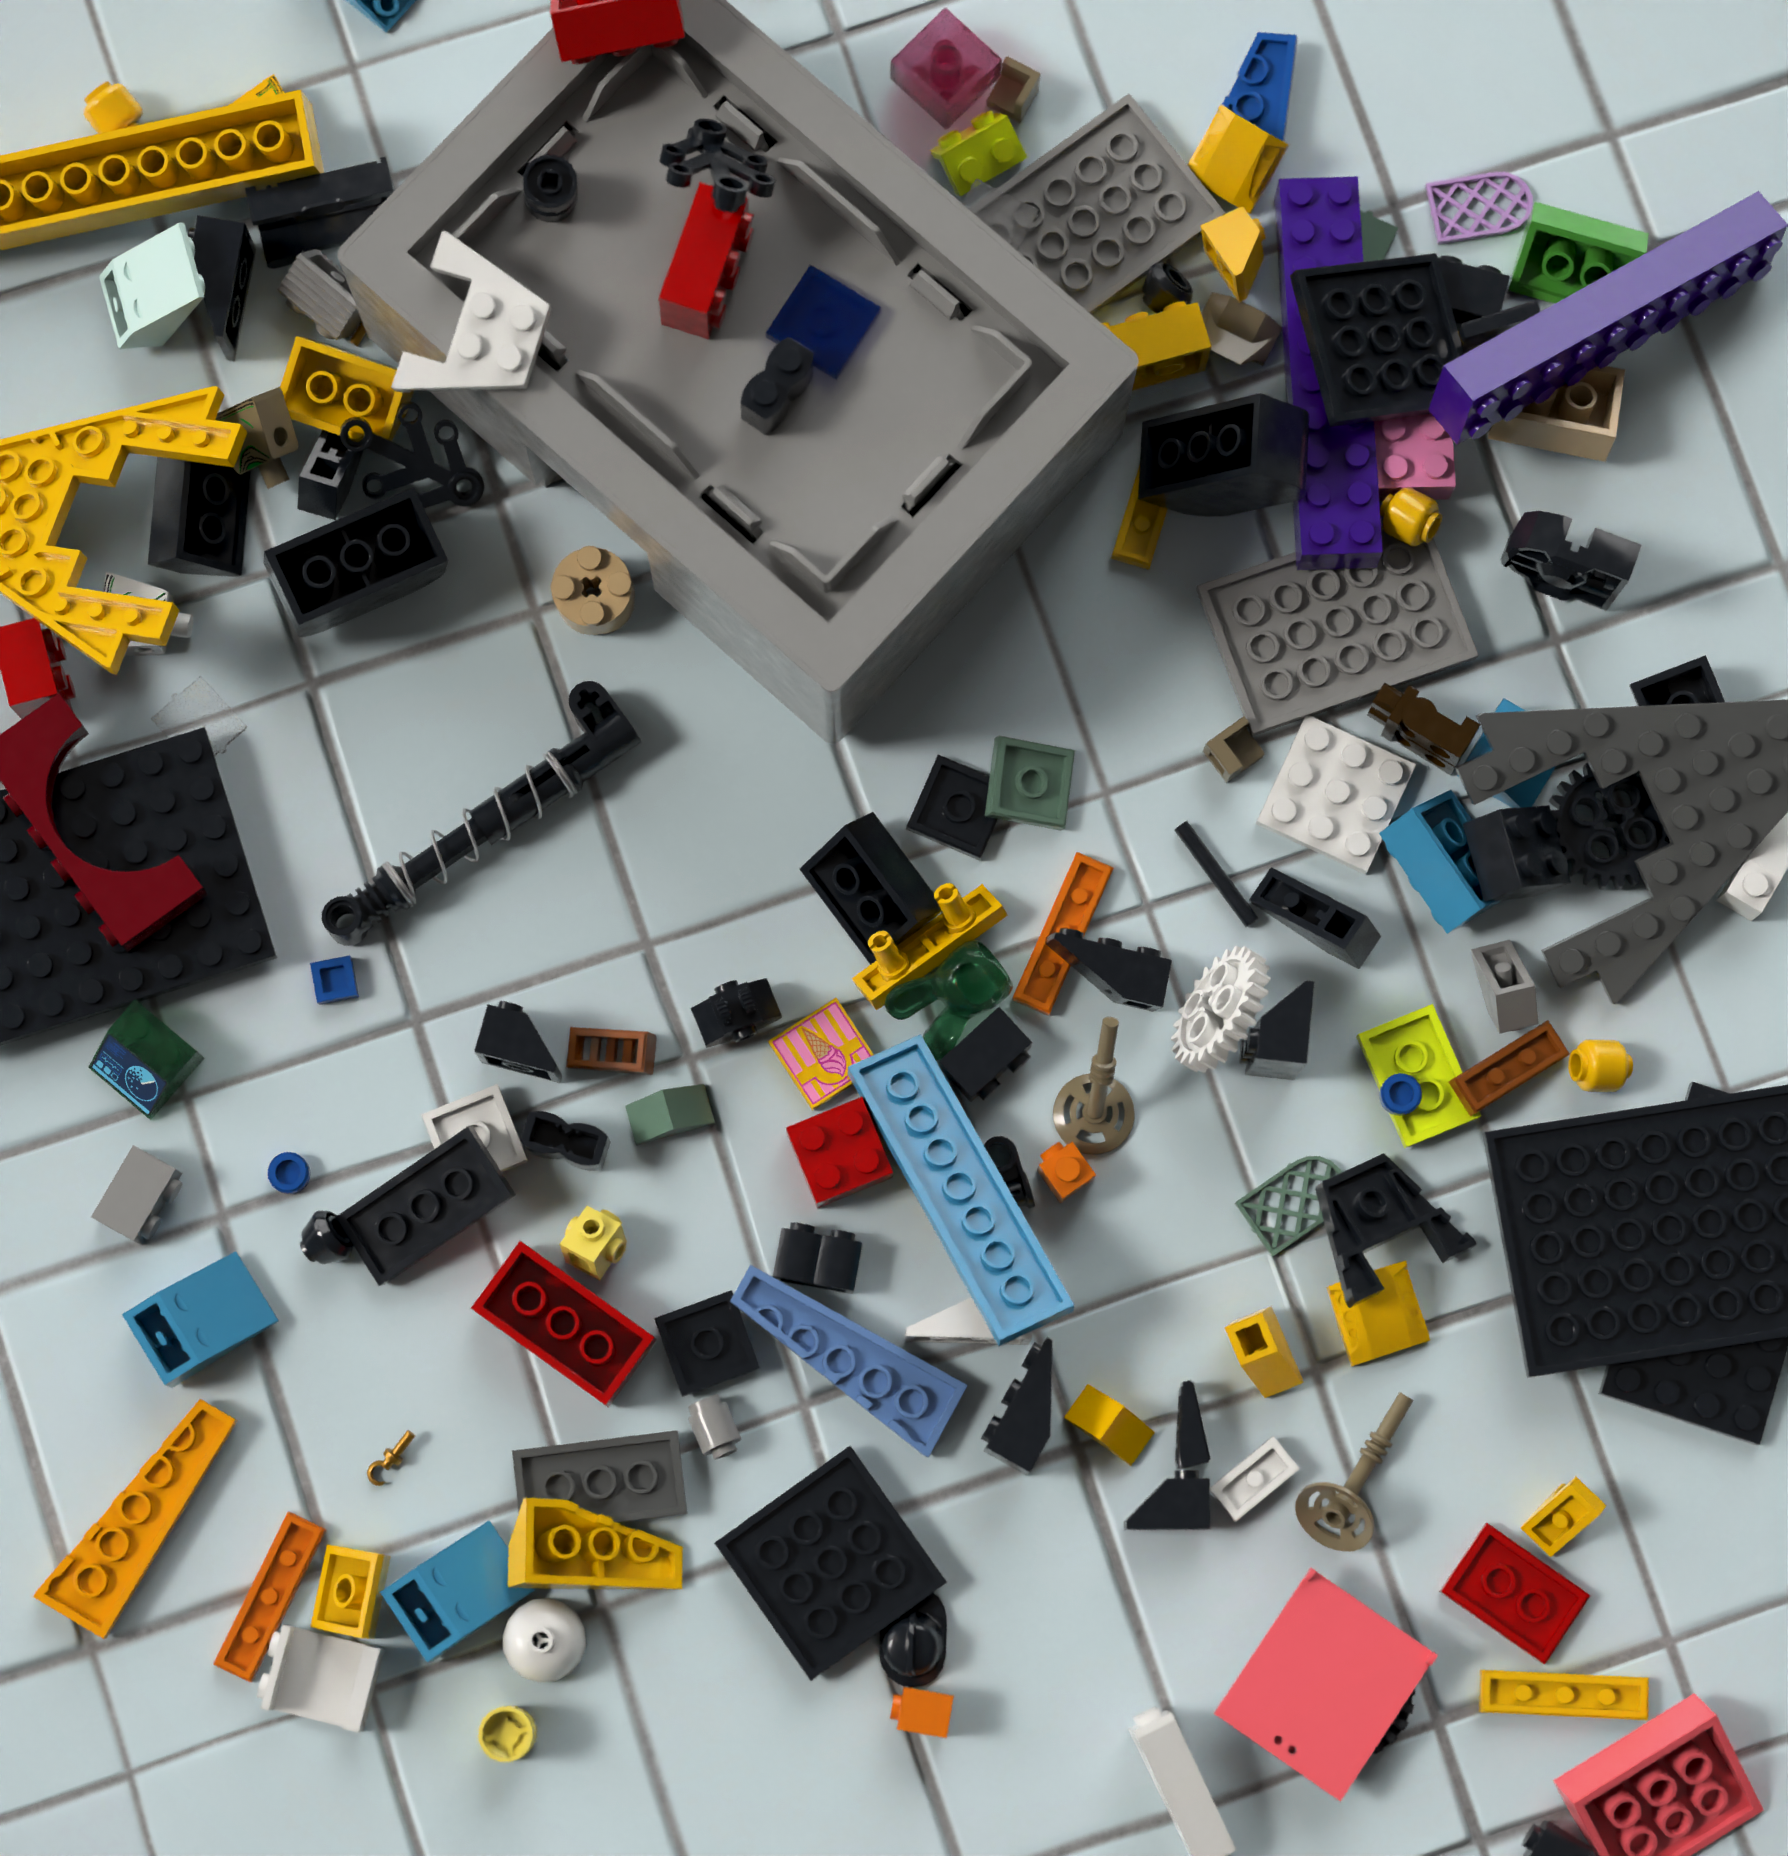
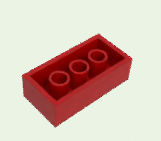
M522 1241L518 1242L471 1307L481 1317L608 1408L657 1341L653 1335Z

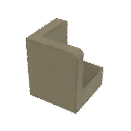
M1006 56L1002 63L1001 75L986 100V106L1021 123L1039 91L1041 73Z
M1245 716L1208 741L1203 749V753L1226 783L1264 756V751L1247 730L1249 721Z

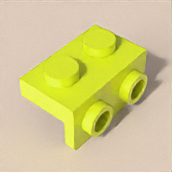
M992 111L981 113L971 120L972 126L960 133L958 130H954L943 135L937 141L939 145L930 150L933 158L940 161L956 195L963 196L1028 158L1008 116L998 112L993 113Z

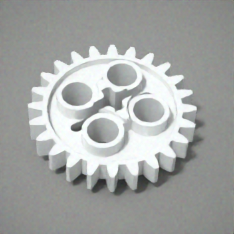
M1235 946L1232 952L1226 949L1222 959L1216 956L1211 969L1204 968L1203 978L1200 981L1195 979V989L1192 993L1185 995L1187 1001L1178 1010L1182 1016L1173 1025L1174 1028L1178 1029L1171 1037V1040L1175 1042L1172 1051L1176 1053V1060L1195 1072L1199 1070L1205 1073L1208 1067L1214 1070L1219 1060L1225 1063L1230 1050L1236 1053L1238 1041L1241 1038L1246 1040L1248 1037L1247 1028L1256 1025L1257 1021L1254 1017L1257 1012L1264 1008L1260 1004V1000L1269 992L1263 988L1270 981V977L1266 975L1270 968L1265 964V958L1245 946L1242 948Z

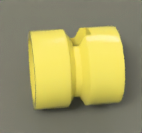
M502 1706L490 1711L482 1719L478 1729V1740L482 1750L491 1759L499 1762H512L526 1756L534 1747L537 1739V1725L533 1716L526 1709L518 1706Z

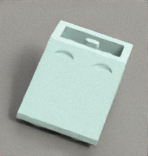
M177 223L112 259L100 274L99 278L119 349L163 346L204 298V279L198 274L194 260V243L188 237L184 223Z

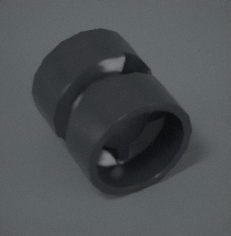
M554 154L542 155L533 159L526 167L523 175L524 202L528 211L539 220L558 222L567 218L574 210L578 200L577 174L573 166L565 158Z

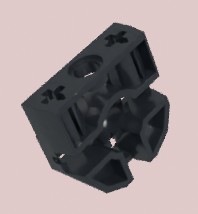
M1544 511L1524 512L1507 540L1501 556V564L1504 567L1509 566L1512 571L1526 578L1531 588L1535 591L1561 601L1576 599L1607 611L1628 583L1642 545L1595 528L1589 536L1586 547L1580 546L1578 552L1570 550L1572 542L1565 540L1572 518Z

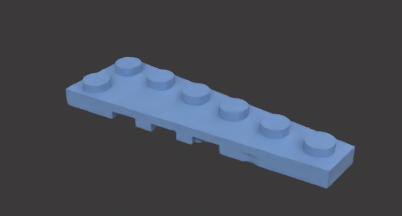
M750 1265L730 1302L920 1454L929 1458L968 1385Z

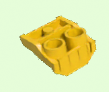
M1220 104L1208 130L1187 166L1206 189L1238 208L1243 206L1246 212L1251 214L1269 184L1289 144L1267 133Z
M1406 1260L1373 1270L1384 1289L1378 1295L1351 1308H1348L1345 1302L1340 1282L1326 1287L1351 1367L1430 1341L1428 1329L1413 1290Z

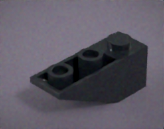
M1060 928L1059 933L1054 932L1046 937V945L1114 1003L1151 1012L1163 1008L1172 960L1160 957L1161 951L1148 947H1137V951L1122 948L1121 941L1101 937L1098 938V942L1083 939L1084 933L1067 928Z

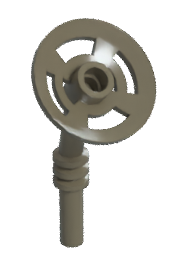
M1105 1017L1102 1021L1097 1054L1092 1057L1090 1073L1077 1076L1066 1083L1058 1093L1053 1107V1121L1058 1135L1067 1145L1073 1142L1077 1149L1084 1154L1098 1155L1114 1150L1126 1140L1134 1123L1135 1113L1132 1099L1125 1087L1114 1079L1117 1062L1113 1056L1119 1021L1113 1017ZM1092 1083L1090 1093L1086 1094L1083 1085ZM1108 1087H1109V1088H1111L1112 1090H1111V1092L1107 1095V1090H1108ZM1070 1095L1074 1098L1070 1106L1071 1122L1066 1124L1064 1120V1105ZM1080 1102L1084 1107L1081 1112L1082 1118L1077 1119L1076 1108ZM1122 1102L1124 1121L1118 1132L1114 1128L1119 1116L1117 1104ZM1111 1106L1112 1119L1108 1123L1105 1121L1107 1107ZM1081 1129L1088 1133L1102 1132L1105 1142L1087 1143L1079 1140L1076 1136Z
M1401 1392L1398 1393L1377 1431L1370 1432L1369 1436L1372 1439L1365 1441L1367 1448L1360 1449L1362 1456L1343 1487L1334 1483L1317 1482L1306 1486L1300 1492L1295 1503L1296 1516L1302 1528L1315 1541L1328 1548L1344 1552L1359 1550L1369 1543L1374 1533V1519L1369 1508L1358 1497V1494L1375 1465L1383 1462L1381 1455H1387L1388 1452L1385 1448H1391L1393 1445L1390 1440L1414 1400ZM1318 1491L1320 1494L1314 1502V1507H1309L1310 1496ZM1327 1498L1329 1503L1327 1506H1322V1501ZM1351 1514L1355 1515V1520L1352 1523L1348 1520ZM1323 1518L1324 1522L1330 1527L1340 1529V1536L1327 1531L1317 1521ZM1362 1519H1364V1530L1360 1534L1355 1535L1354 1531L1359 1527Z

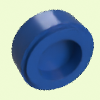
M1403 1073L1394 1074L1387 1078L1379 1091V1099L1383 1108L1396 1116L1407 1115L1414 1111L1422 1098V1090L1417 1080Z
M281 1153L274 1157L269 1164V1182L281 1193H298L307 1186L310 1180L311 1172L307 1161L296 1153Z

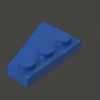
M1258 32L1237 73L1238 77L1222 105L1285 142L1298 39L1297 35Z

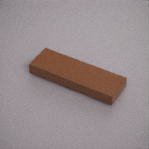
M1549 1020L1453 1078L1449 1081V1084L1469 1116H1472L1567 1057L1570 1053Z

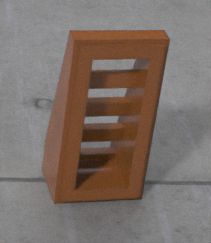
M570 1027L566 1067L571 1069L653 1075L657 1037L655 1034L645 1031ZM585 1037L591 1038L589 1060H583ZM602 1039H607L605 1061H600ZM619 1040L624 1041L622 1063L616 1062ZM635 1042H638L636 1063H633Z

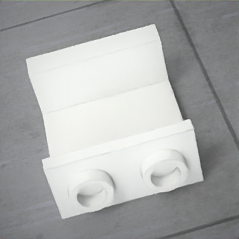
M282 1625L281 1632L275 1631L269 1645L268 1656L274 1657L270 1674L263 1673L259 1683L257 1698L263 1699L261 1709L281 1711L341 1726L342 1729L358 1733L364 1732L385 1649L290 1625Z

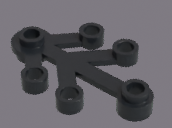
M697 119L694 121L693 127L688 130L686 139L662 146L659 162L668 167L666 182L675 187L687 188L691 185L694 174L710 169L714 180L711 197L714 200V206L724 212H737L739 206L745 203L747 190L757 197H771L775 186V179L766 174L768 160L761 155L753 154L729 142V138L726 135L727 128L724 124L712 119ZM696 151L703 153L685 161L686 155ZM730 173H732V174H734V175H736V176H738V177H740V178H742V179H739V178H737V177L731 176Z
M405 402L398 409L399 421L407 429L414 452L372 432L370 424L361 417H351L341 425L340 438L347 449L359 452L368 448L405 466V468L384 475L375 472L367 474L363 478L362 488L365 495L369 498L378 499L386 491L429 478L442 485L422 493H417L424 508L448 500L458 506L466 507L477 503L484 493L483 478L477 470L465 465L457 442L459 432L456 424L451 420H441L434 427L435 439L444 446L450 470L434 462L421 424L422 411L419 405L414 402ZM412 408L417 411L418 416L414 421L403 419L402 415L406 409ZM353 426H359L364 430L361 438L353 439L348 435L349 429ZM444 426H449L454 430L453 436L449 439H442L439 436V430ZM372 479H377L382 483L381 489L377 492H371L367 489V483ZM462 479H467L472 483L471 488L466 492H461L457 489V483Z

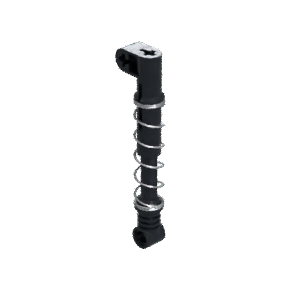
M584 681L577 684L571 690L569 707L576 723L583 731L582 735L561 749L552 748L547 751V754L544 753L543 757L545 760L535 767L526 765L525 774L503 789L494 787V795L474 809L463 808L462 816L464 823L446 836L437 830H431L433 845L414 858L406 852H400L399 861L401 867L391 865L386 861L385 864L377 868L376 876L372 878L374 881L372 885L367 881L364 883L366 889L362 891L358 887L355 889L357 895L354 897L349 893L347 896H338L331 899L322 911V923L331 937L337 943L344 946L360 943L366 937L368 930L373 927L371 922L373 920H376L378 923L382 921L380 915L384 913L388 917L391 915L388 911L391 908L397 911L398 909L407 910L413 907V904L417 903L416 889L430 879L446 884L448 880L446 868L462 857L471 862H478V846L487 840L491 845L500 839L509 841L513 830L531 818L541 819L542 810L563 796L572 798L574 794L582 790L583 782L639 745L641 739L606 689L597 682ZM589 702L594 706L597 705L601 717L604 719L598 724L590 708L585 707ZM466 812L470 814L471 819H467ZM434 833L442 839L436 842ZM472 850L475 851V859L467 855ZM402 855H404V856H406L408 859H410V860H409L408 862H406L405 864H404ZM443 872L444 881L437 878L436 875ZM345 914L354 915V920L350 926L337 928V922L341 916Z

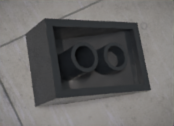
M197 215L195 228H189L187 235L194 243V260L198 274L204 279V302L214 335L226 359L235 361L256 247L244 222Z

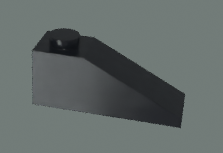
M322 430L299 475L297 509L336 520L349 494L364 450L359 452L351 451L343 445L340 435Z
M1272 867L1249 899L1253 905L1317 947L1357 969L1361 968L1381 938V935L1366 915Z

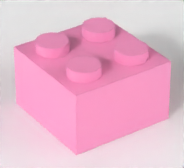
M1432 414L1374 421L1379 501H1384L1389 494L1395 495L1399 490L1406 487L1413 488L1434 500L1449 499L1456 487L1453 439Z

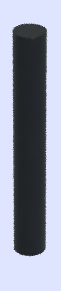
M1188 821L1179 825L1174 831L1244 926L1248 927L1259 918Z

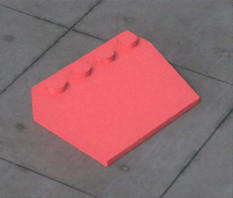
M1695 1693L1553 1780L1568 1811L1589 1846L1592 1847L1595 1856H1691L1764 1811L1717 1715Z

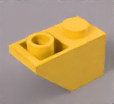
M1272 1306L1237 1319L1224 1327L1240 1366L1264 1398L1304 1382Z

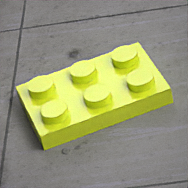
M1433 1004L1356 1036L1379 1091L1387 1078L1399 1073L1412 1076L1421 1087L1422 1098L1414 1111L1403 1116L1390 1114L1404 1149L1481 1117L1480 1111L1469 1116L1449 1084L1450 1080L1463 1072Z

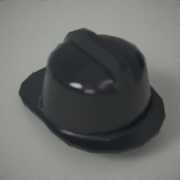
M935 1593L929 1595L880 1631L879 1655L881 1666L887 1676L899 1685L910 1688L925 1686L936 1679L943 1669L946 1657L947 1617L945 1607Z

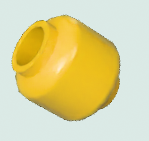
M106 81L84 99V102L87 104L84 109V117L98 134L137 126V121L143 114L141 105L123 84L116 83L111 85Z
M1410 487L1399 490L1395 495L1389 494L1384 499L1380 508V515L1383 516L1384 532L1412 547L1418 546L1423 542L1429 543L1436 535L1442 521V514L1439 513L1438 503L1433 498Z
M1586 1039L1571 1052L1568 1069L1571 1079L1576 1081L1583 1091L1617 1092L1624 1086L1627 1078L1632 1075L1633 1061L1632 1057L1627 1054L1625 1047L1617 1040Z

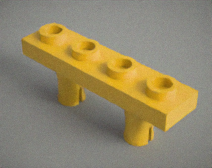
M946 883L939 886L934 892V898L943 913L897 946L891 935L886 931H878L869 938L868 946L874 954L876 961L851 979L876 1011L1008 916L1003 906L983 884L963 898L953 884Z

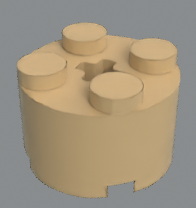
M585 546L566 556L557 566L550 588L554 603L568 626L582 634L599 635L612 633L628 621L634 610L635 588L626 565L618 556L605 549ZM599 586L601 594L598 597L594 594L588 596L586 590L589 587L595 589Z

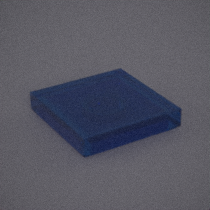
M810 265L766 331V338L778 344L783 339L791 337L814 353V367L837 380L880 315L881 307Z

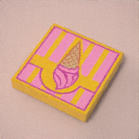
M834 998L768 1041V1044L812 1111L853 1085L848 1076V1066L874 1055L837 998Z

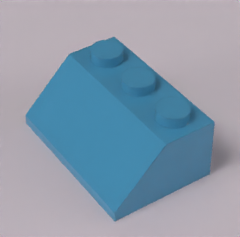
M1452 790L1413 807L1379 833L1386 843V848L1390 855L1397 859L1407 874L1411 886L1420 893L1430 908L1434 920L1443 927L1447 934L1465 925L1502 901L1484 902L1463 827L1464 823L1472 819Z

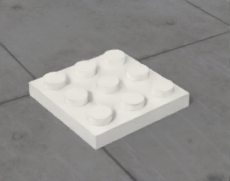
M1310 715L1306 716L1256 821V825L1366 874L1382 841L1379 833L1388 827L1416 764Z

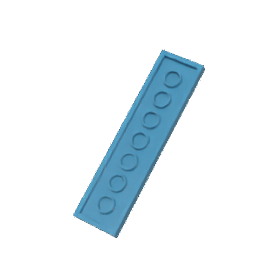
M922 1035L915 1036L848 1066V1076L860 1097L863 1098L868 1112L998 1346L1074 1312V1303Z

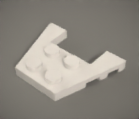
M442 231L431 268L436 272L470 281L471 285L446 362L441 363L403 351L392 388L398 392H411V390L447 391V389H527L552 307L450 233Z

